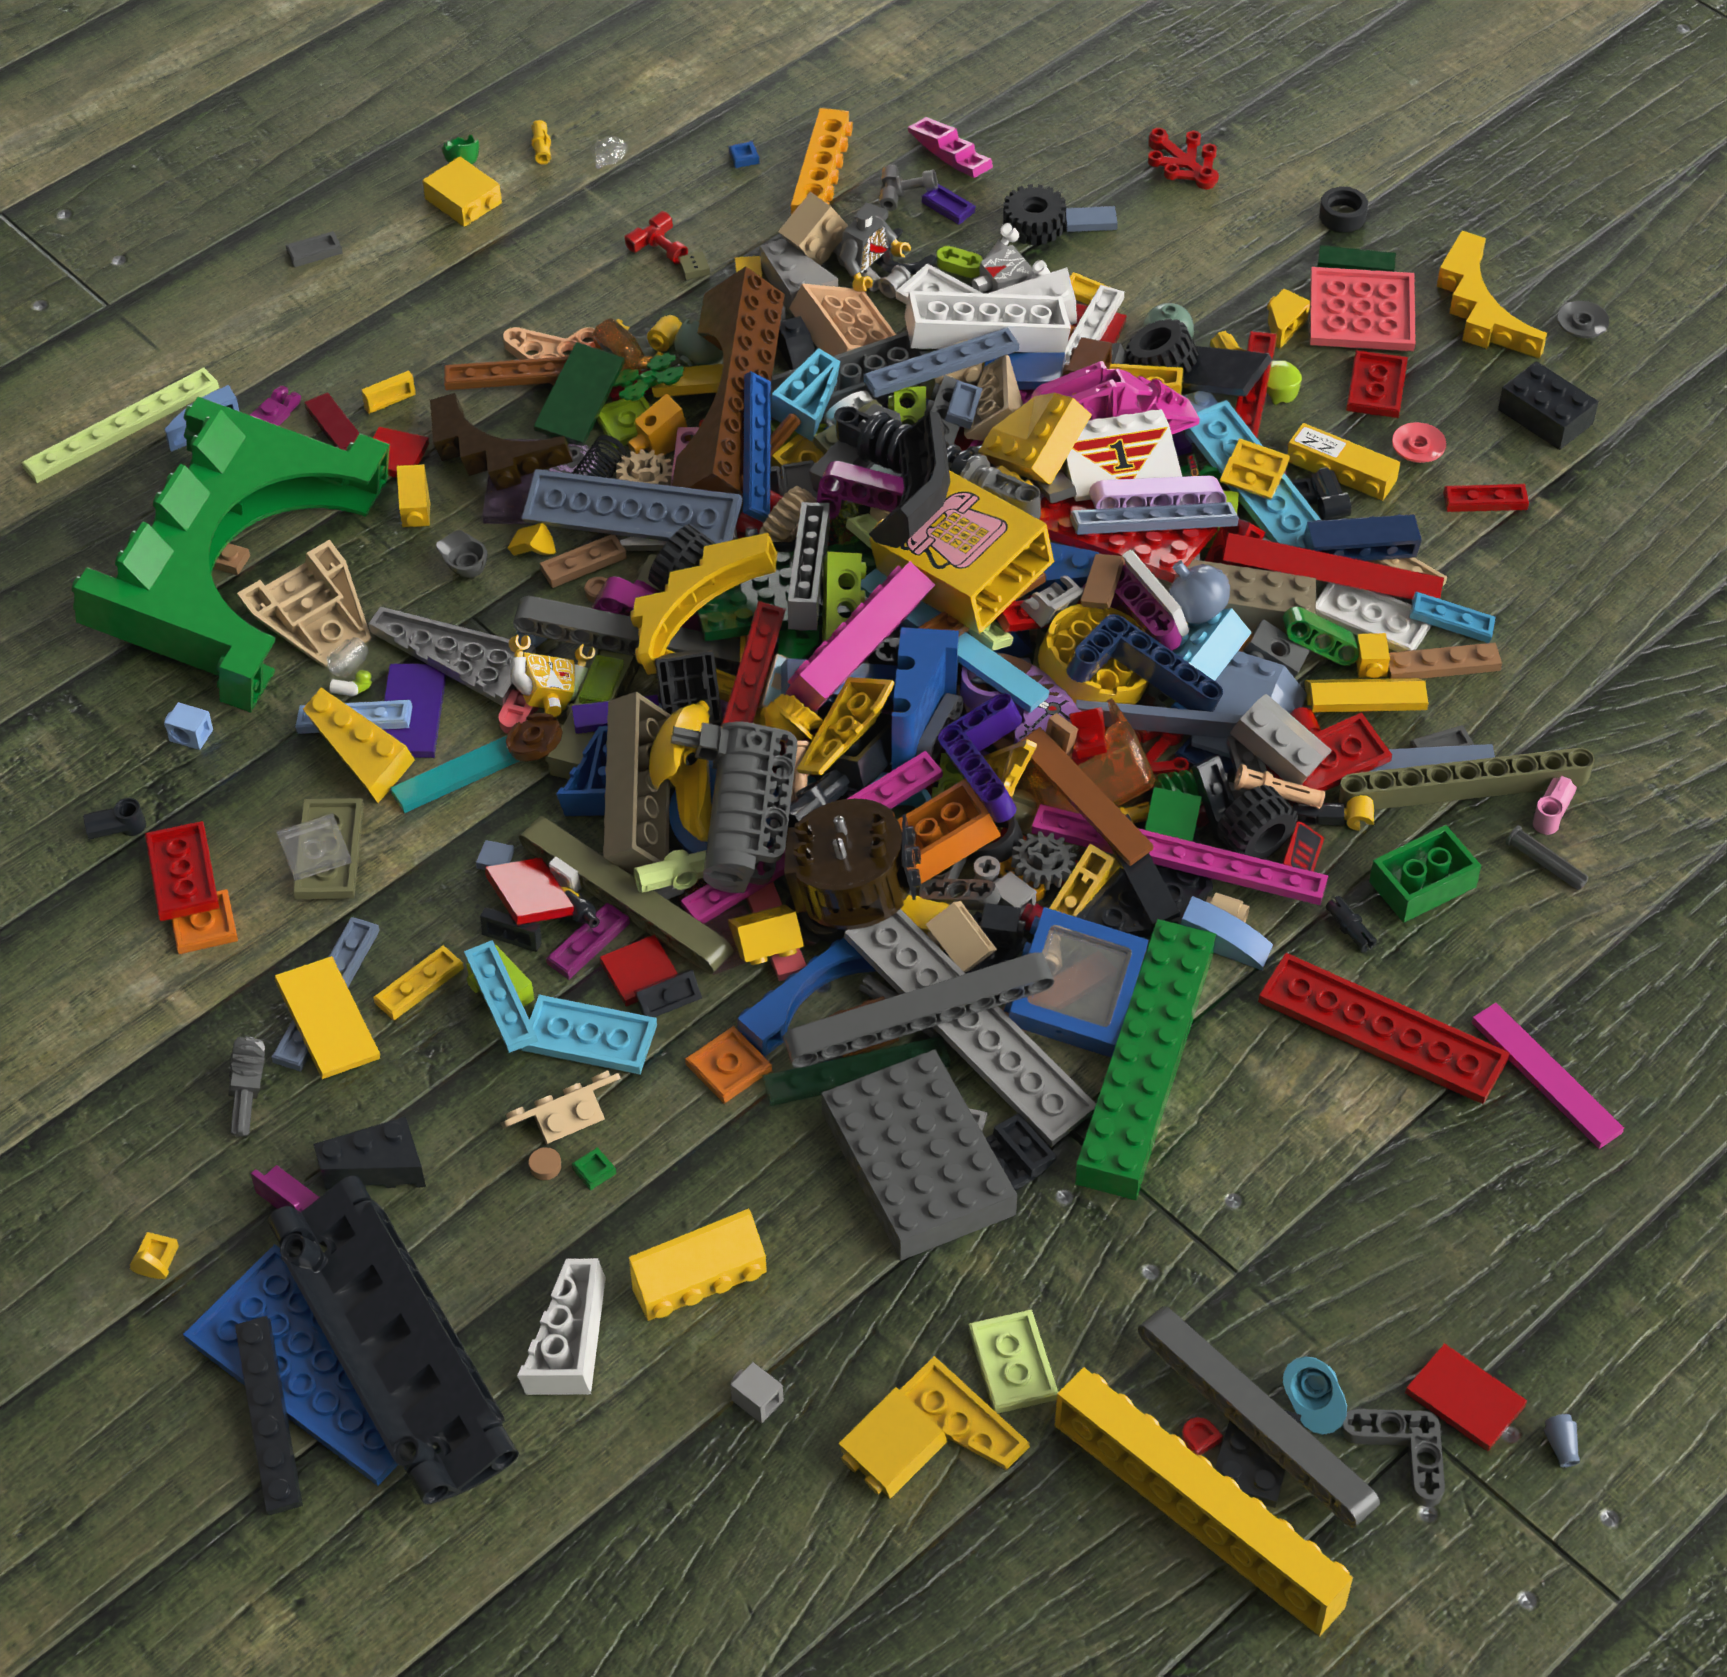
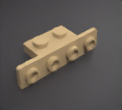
M609 1071L592 1077L593 1084L582 1088L581 1084L577 1083L563 1089L565 1095L554 1100L552 1095L535 1101L536 1108L525 1112L523 1107L505 1114L507 1120L503 1121L501 1126L504 1129L534 1116L545 1144L591 1126L605 1119L593 1091L621 1079L620 1075L616 1073L610 1076Z

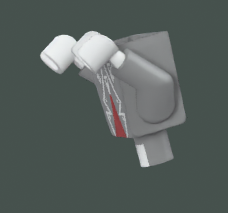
M1005 223L1000 230L1003 235L1002 240L996 242L989 254L980 263V277L972 280V287L982 293L986 291L991 293L1048 274L1050 270L1043 260L1036 261L1033 267H1031L1013 245H1007L1009 242L1018 240L1019 233L1015 228L1012 229L1009 223Z

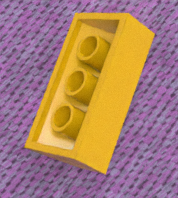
M749 1209L629 1257L632 1289L647 1321L666 1317L676 1309L686 1305H695L703 1298L715 1293H725L732 1286L745 1281H754L767 1272L766 1255Z

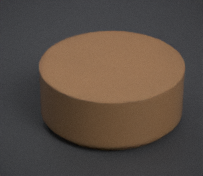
M593 577L586 582L584 587L585 596L590 602H595L597 594L607 578Z
M548 1147L535 1150L529 1158L532 1175L540 1180H549L556 1177L561 1170L559 1153Z

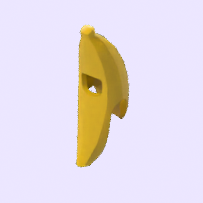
M699 701L697 704H691L678 709L664 722L652 744L649 759V773L654 788L659 789L660 784L666 779L672 782L676 789L677 805L682 825L689 833L702 842H707L712 809L709 760L698 758L694 764L686 765V757L692 752L695 753L696 748L672 744L671 735L674 726L699 731L702 722L709 724L708 711L710 707L705 701Z

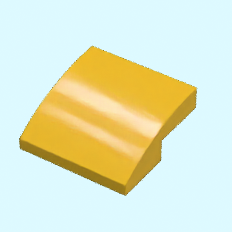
M1239 438L1232 456L1229 457L1220 482L1271 500L1286 470L1290 456Z

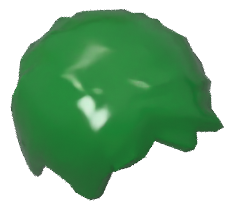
M468 135L467 140L458 136L451 141L448 140L446 144L444 142L442 154L449 163L458 157H462L473 165L479 155V140L477 138L475 141L472 135Z

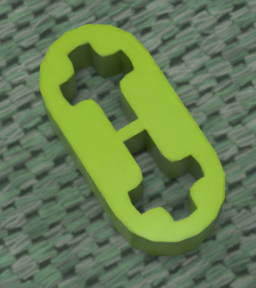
M944 246L937 251V266L940 269L969 278L980 276V263L983 260L980 255L952 246Z

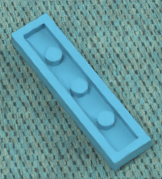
M493 940L464 951L466 960L508 1052H513L537 1042L536 1033Z

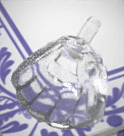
M605 137L596 141L591 146V153L596 162L595 166L598 169L602 165L617 163L628 151L627 143L618 137Z

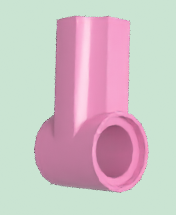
M1564 776L1552 779L1543 798L1537 804L1533 819V827L1537 832L1550 835L1558 830L1560 821L1577 789L1571 779Z

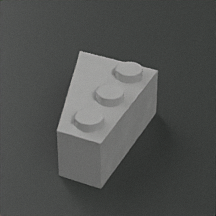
M785 239L760 246L761 269L771 285L785 294L783 304L791 316H794L789 308L801 284L838 287L837 277Z

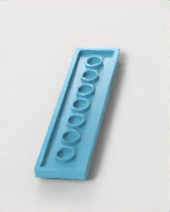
M1227 400L1196 412L1200 418L1199 425L1185 430L1212 467L1219 469L1221 476L1239 438L1263 446ZM1285 473L1271 500L1227 485L1231 491L1239 492L1238 500L1260 529L1266 532L1265 535L1271 542L1305 548L1303 536L1307 522L1321 520Z

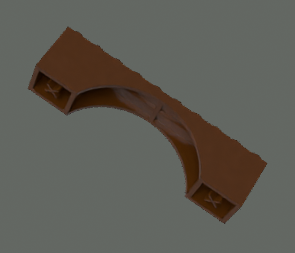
M746 266L704 294L697 334L723 351V371L718 391L709 412L693 438L676 457L672 486L740 494L742 499L744 375L752 371L769 381L772 380L785 295Z

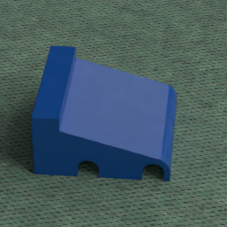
M901 627L898 669L896 670L894 689V711L898 712H892V771L917 756L919 740L946 693L957 695L959 631Z

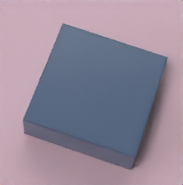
M485 840L476 861L477 869L485 870L487 866L510 863L514 854V846Z

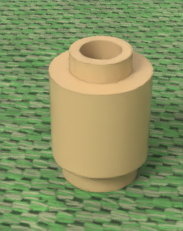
M1217 892L1213 897L1208 896L1206 902L1246 923L1250 906L1244 905L1242 900Z

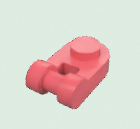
M512 690L498 716L501 730L508 734L516 723L520 722L522 724L527 721L526 717L534 714V712L536 713L539 707L529 706L526 704L520 691Z

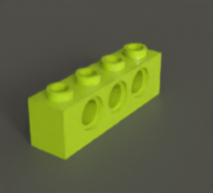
M827 552L824 556L822 643L825 640L827 641L839 625L848 619L838 614V606L848 607L852 614L861 603L865 602L866 593L865 590H861V579H865L866 562H861L862 553ZM847 578L851 582V589H842L838 584V579Z

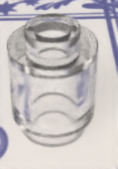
M357 637L346 639L327 656L328 669L337 677H348L366 660V655L369 653L367 646Z

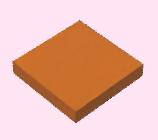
M227 889L217 891L220 909L171 919L178 954L238 941Z
M734 1026L685 1058L688 1068L724 1104L772 1071V1064Z

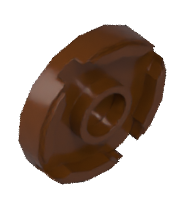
M547 713L532 714L526 717L527 721L522 724L520 722L516 723L509 731L506 739V745L511 756L516 760L528 762L538 760L552 752L560 743L563 734L560 723L553 715Z

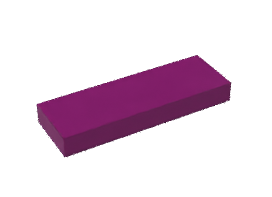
M607 902L596 912V916L600 920L599 925L591 928L588 924H583L546 958L547 965L570 980L630 924V918Z

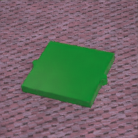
M1154 787L1145 830L1193 842L1202 797L1182 793L1180 789L1172 791Z

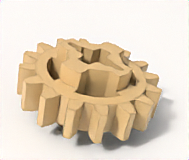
M641 449L640 454L631 451L630 458L622 456V463H617L616 479L669 486L671 485L673 471L671 459L664 460L663 453L655 455V450L645 453L644 449Z

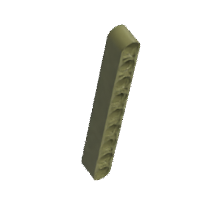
M1572 748L1352 773L1344 776L1341 780L1338 803H1344V808H1346L1347 802L1351 798L1364 795L1373 800L1374 810L1542 791L1548 789L1553 778L1561 776L1571 779L1572 783L1577 787L1588 783L1595 758L1592 752L1585 748Z
M539 816L519 835L520 843L537 858L541 857L547 865L555 857L561 859L578 871L581 888L606 904L608 902L627 915L631 922L650 935L655 934L659 941L708 974H713L733 954L732 946L721 935L654 890L639 893L633 876L545 817Z

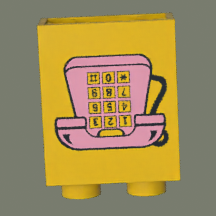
M949 470L950 485L944 505L910 539L898 548L876 543L871 536L869 541L877 570L888 577L898 565L903 569L911 561L935 584L922 601L940 612L945 611L948 613V616L951 615L959 623H963L967 628L980 634L1054 562L1046 523Z

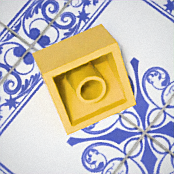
M786 905L728 920L739 955L743 961H750V965L764 963L768 961V956L779 954V957L794 955L797 953L796 949L804 947L796 912Z

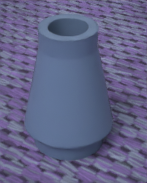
M1556 1415L1545 1420L1546 1428L1544 1433L1559 1460L1560 1467H1571L1579 1464L1577 1423L1572 1421L1571 1415Z

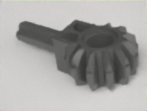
M237 1037L232 1048L228 1096H234L230 1132L236 1137L249 1135L253 1098L257 1099L260 1090L265 1046L262 1040L255 1039V1037Z

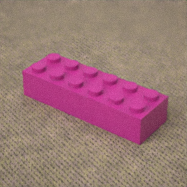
M911 561L903 569L898 565L888 575L887 579L875 588L869 595V598L864 603H861L852 612L851 616L839 625L832 633V636L827 641L825 640L815 650L814 654L808 660H805L795 671V674L787 681L791 686L785 695L787 694L789 697L794 695L801 703H804V707H809L811 711L816 712L921 603L935 584Z

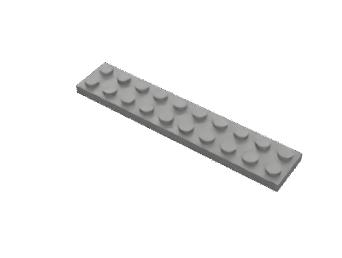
M901 909L878 924L845 931L844 938L899 994L965 974ZM999 1006L933 1026L951 1047L1024 1118L1050 1147L1093 1115L1096 1103Z

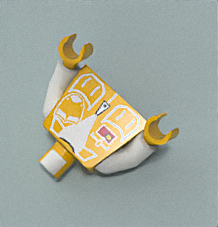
M518 635L513 636L508 644L509 648L514 652V656L511 657V681L523 694L526 704L532 707L544 708L545 713L557 717L562 713V710L566 709L569 702L577 698L579 686L586 679L588 668L585 667L586 663L594 657L595 648L591 647L588 656H585L582 653L584 644L579 646L575 651V658L578 660V664L575 665L574 660L523 653V650H526L531 645L530 637L528 635L523 636L520 645L518 643Z

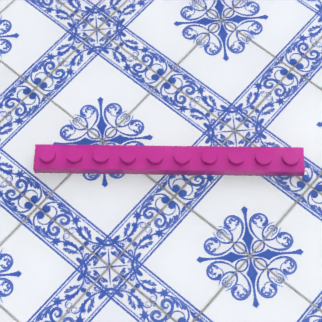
M924 751L847 799H868L882 803L892 809L942 778L943 771L927 751ZM785 850L781 859L776 862L775 872L768 883L764 885L749 883L744 893L724 892L707 884L682 899V907L689 915L705 924L783 876ZM761 861L756 869L759 875H764V862Z
M1040 804L1032 825V834L1038 835V831H1041L1044 837H1048L1050 833H1054V839L1056 840L1063 837L1065 838L1064 842L1084 847L1092 844L1104 852L1114 854L1110 845L1081 814ZM1139 829L1153 844V850L1149 854L1156 865L1321 905L1328 875Z

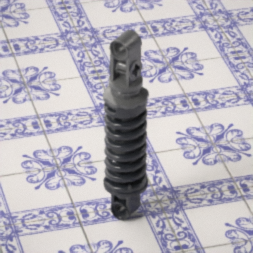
M844 406L835 411L836 437L840 442L856 447L860 459L880 465L886 469H891L894 473L902 474L898 437L911 425H902L900 420L893 419V417H890L889 414L883 411H878L871 416L851 406ZM946 441L948 466L951 472L1033 517L1040 518V490L1036 486L1029 485L1011 475L1001 473L997 468L990 467V462L985 455L972 453L969 450L962 451L960 446H950L948 441Z

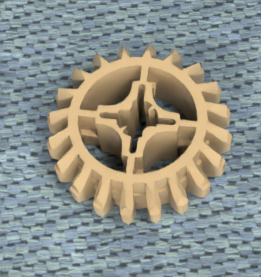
M798 486L793 487L788 493L784 494L783 498L773 508L763 523L759 534L769 533L772 542H792L797 536L801 503H816L817 499L807 490Z

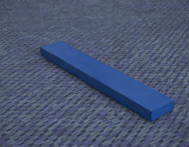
M750 371L744 375L743 513L764 523L770 514L771 381Z

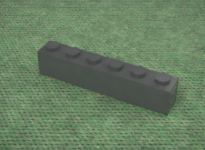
M801 503L788 594V629L800 631L817 630L823 587V562L828 549L830 533L829 503Z

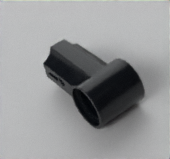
M1322 468L1312 474L1311 482L1318 498V511L1321 519L1324 521L1350 516L1352 511L1350 497L1347 492H1342L1335 472L1329 470V468Z
M124 798L118 801L114 808L84 814L83 816L89 840L120 832L127 836H136L145 830L147 824L139 802L133 798Z

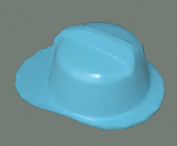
M1304 1356L1296 1358L1289 1363L1283 1373V1385L1296 1413L1301 1415V1422L1314 1433L1324 1435L1335 1432L1342 1426L1347 1415L1346 1400L1338 1384L1335 1372L1330 1366L1313 1357Z

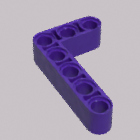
M1001 693L990 698L946 726L938 734V740L948 758L962 778L966 779L995 822L1009 820L1014 816L1017 808L1004 784L981 755L980 751L1015 730L1022 723V716L1011 696L1007 693Z

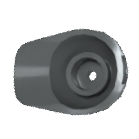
M457 530L436 543L438 551L454 573L465 578H474L483 572L487 562V550L480 541L462 530Z

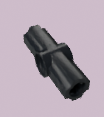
M837 769L831 770L817 782L800 789L795 794L797 798L790 804L788 828L795 827L797 822L813 810L834 802L845 794L850 783L846 774L839 772Z

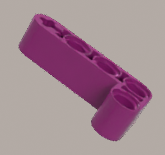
M833 461L827 465L819 482L816 503H829L830 520L839 515L845 500L892 512L900 504L904 491L903 477L841 461Z
M1123 565L1110 607L1115 609L1121 605L1146 634L1171 651L1175 650L1181 644L1182 636L1174 619L1127 566Z
M609 577L598 592L592 609L630 616L631 610L634 609L635 598L653 593L623 578ZM693 614L681 626L702 631L696 614Z

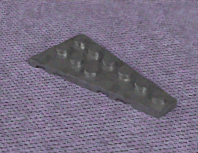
M380 607L369 622V632L501 706L505 704L510 692L515 688L511 681V657L514 656V652L508 645L510 639ZM530 645L529 648L523 650V653L536 654L535 645Z

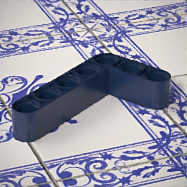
M1115 614L1108 615L1077 646L1067 666L1068 676L1076 682L1083 683L1089 681L1113 657L1188 710L1214 712L1223 695V689L1216 681L1125 618Z

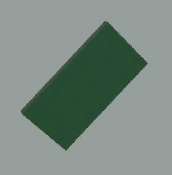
M576 342L534 424V430L554 438L564 436L567 442L584 446L625 364L624 357Z

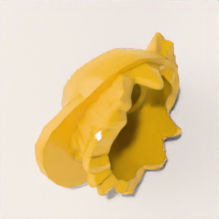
M781 694L774 701H771L767 707L762 708L761 715L765 717V726L789 731L795 735L797 741H802L805 738L813 741L814 736L810 731L819 729L823 723L822 718L811 711L809 707H804V703H801L794 695L789 697L787 694Z

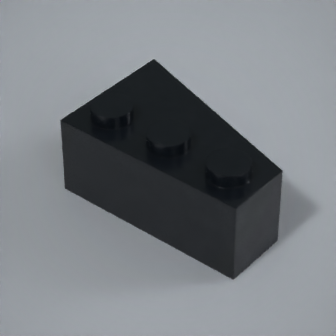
M406 1117L313 1144L326 1190L331 1189L339 1181L349 1176H358L365 1188L366 1185H385L386 1188H396V1185L415 1184L416 1188L426 1187L422 1166Z

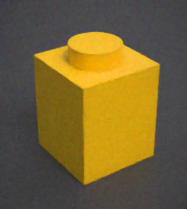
M1386 633L1358 634L1356 641L1359 649V657L1356 661L1358 677H1387L1390 655Z

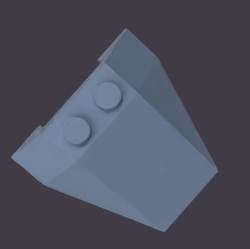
M1237 651L1215 680L1221 685L1223 695L1214 712L1244 715L1258 699L1267 694L1290 714L1292 710L1303 707L1307 693L1285 665ZM1191 735V746L1230 758L1227 738Z

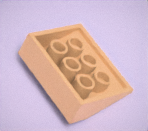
M801 284L789 308L795 317L801 316L817 348L831 356L896 335L865 292H857L853 288Z

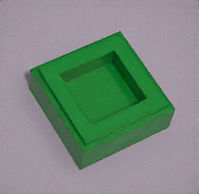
M598 1147L572 1163V1170L590 1191L616 1175V1168Z

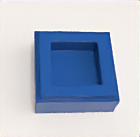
M753 142L729 146V154L735 168L759 164V155Z

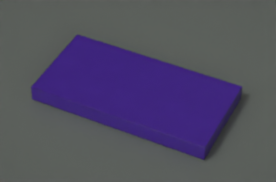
M390 664L384 701L410 700L413 707L409 728L383 730L406 745L414 758H435L447 675L428 664Z

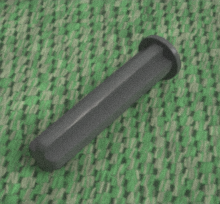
M1516 826L1508 836L1505 843L1507 846L1513 845L1575 889L1581 890L1587 883L1588 876L1526 834L1522 831V826Z

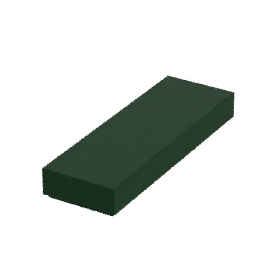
M1320 245L1317 267L1394 272L1396 253Z

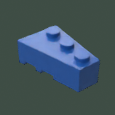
M1050 542L1054 562L1044 571L1046 582L1024 596L1032 595L1035 592L1040 593L1054 582L1060 585L1064 591H1067L1066 584L1060 580V577L1064 575L1070 577L1082 588L1087 582L1095 555L1099 554V552Z
M608 726L598 727L582 753L583 758L577 767L572 768L569 773V781L564 788L560 787L556 794L565 816L605 815V768L607 763L606 742Z

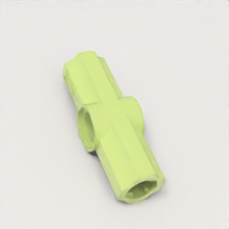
M675 850L669 853L664 858V861L635 867L634 877L639 893L672 885L678 890L692 887L698 879L703 878L706 850L688 854L684 850Z

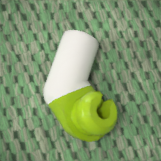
M359 670L355 674L356 679L351 682L332 679L330 693L355 696L370 688L372 683L370 680L371 674L369 671Z

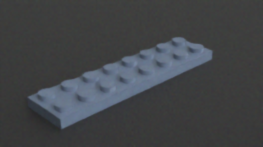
M535 469L522 520L528 524L543 523L551 527L659 541H668L680 528L690 524L717 544L733 539L743 499L740 494Z

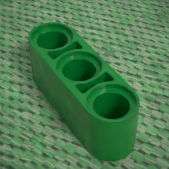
M1301 607L1289 608L1284 613L1283 622L1288 638L1293 642L1340 665H1351L1357 661L1359 649L1355 637L1350 631ZM1296 623H1302L1299 626H1293ZM1321 634H1325L1324 637L1316 638L1317 636H1319V635H1321Z

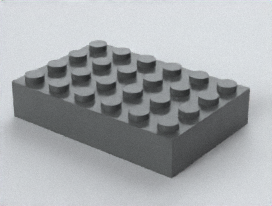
M936 1050L929 1051L821 1093L822 1115L900 1261L1016 1215L1017 1193Z

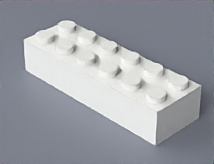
M909 291L904 316L911 348L921 350L942 349L958 342L970 340L1008 327L1019 343V351L1017 352H1066L1071 329L1063 297Z

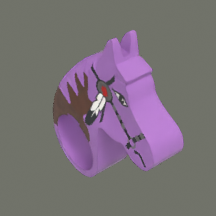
M997 653L1049 690V697L1031 713L1015 703L1022 716V724L1015 730L1014 744L1039 727L1046 732L1049 717L1056 713L1071 723L1069 714L1081 711L1066 691L1058 686L1045 672L1023 659ZM963 666L960 696L963 697L964 704L973 710L990 698L1001 694L999 691L990 692L975 687L970 680L977 677V675Z

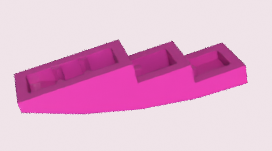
M927 117L908 127V132L924 147L960 172L975 178L993 168L991 158L976 153L973 143L958 138L956 128Z

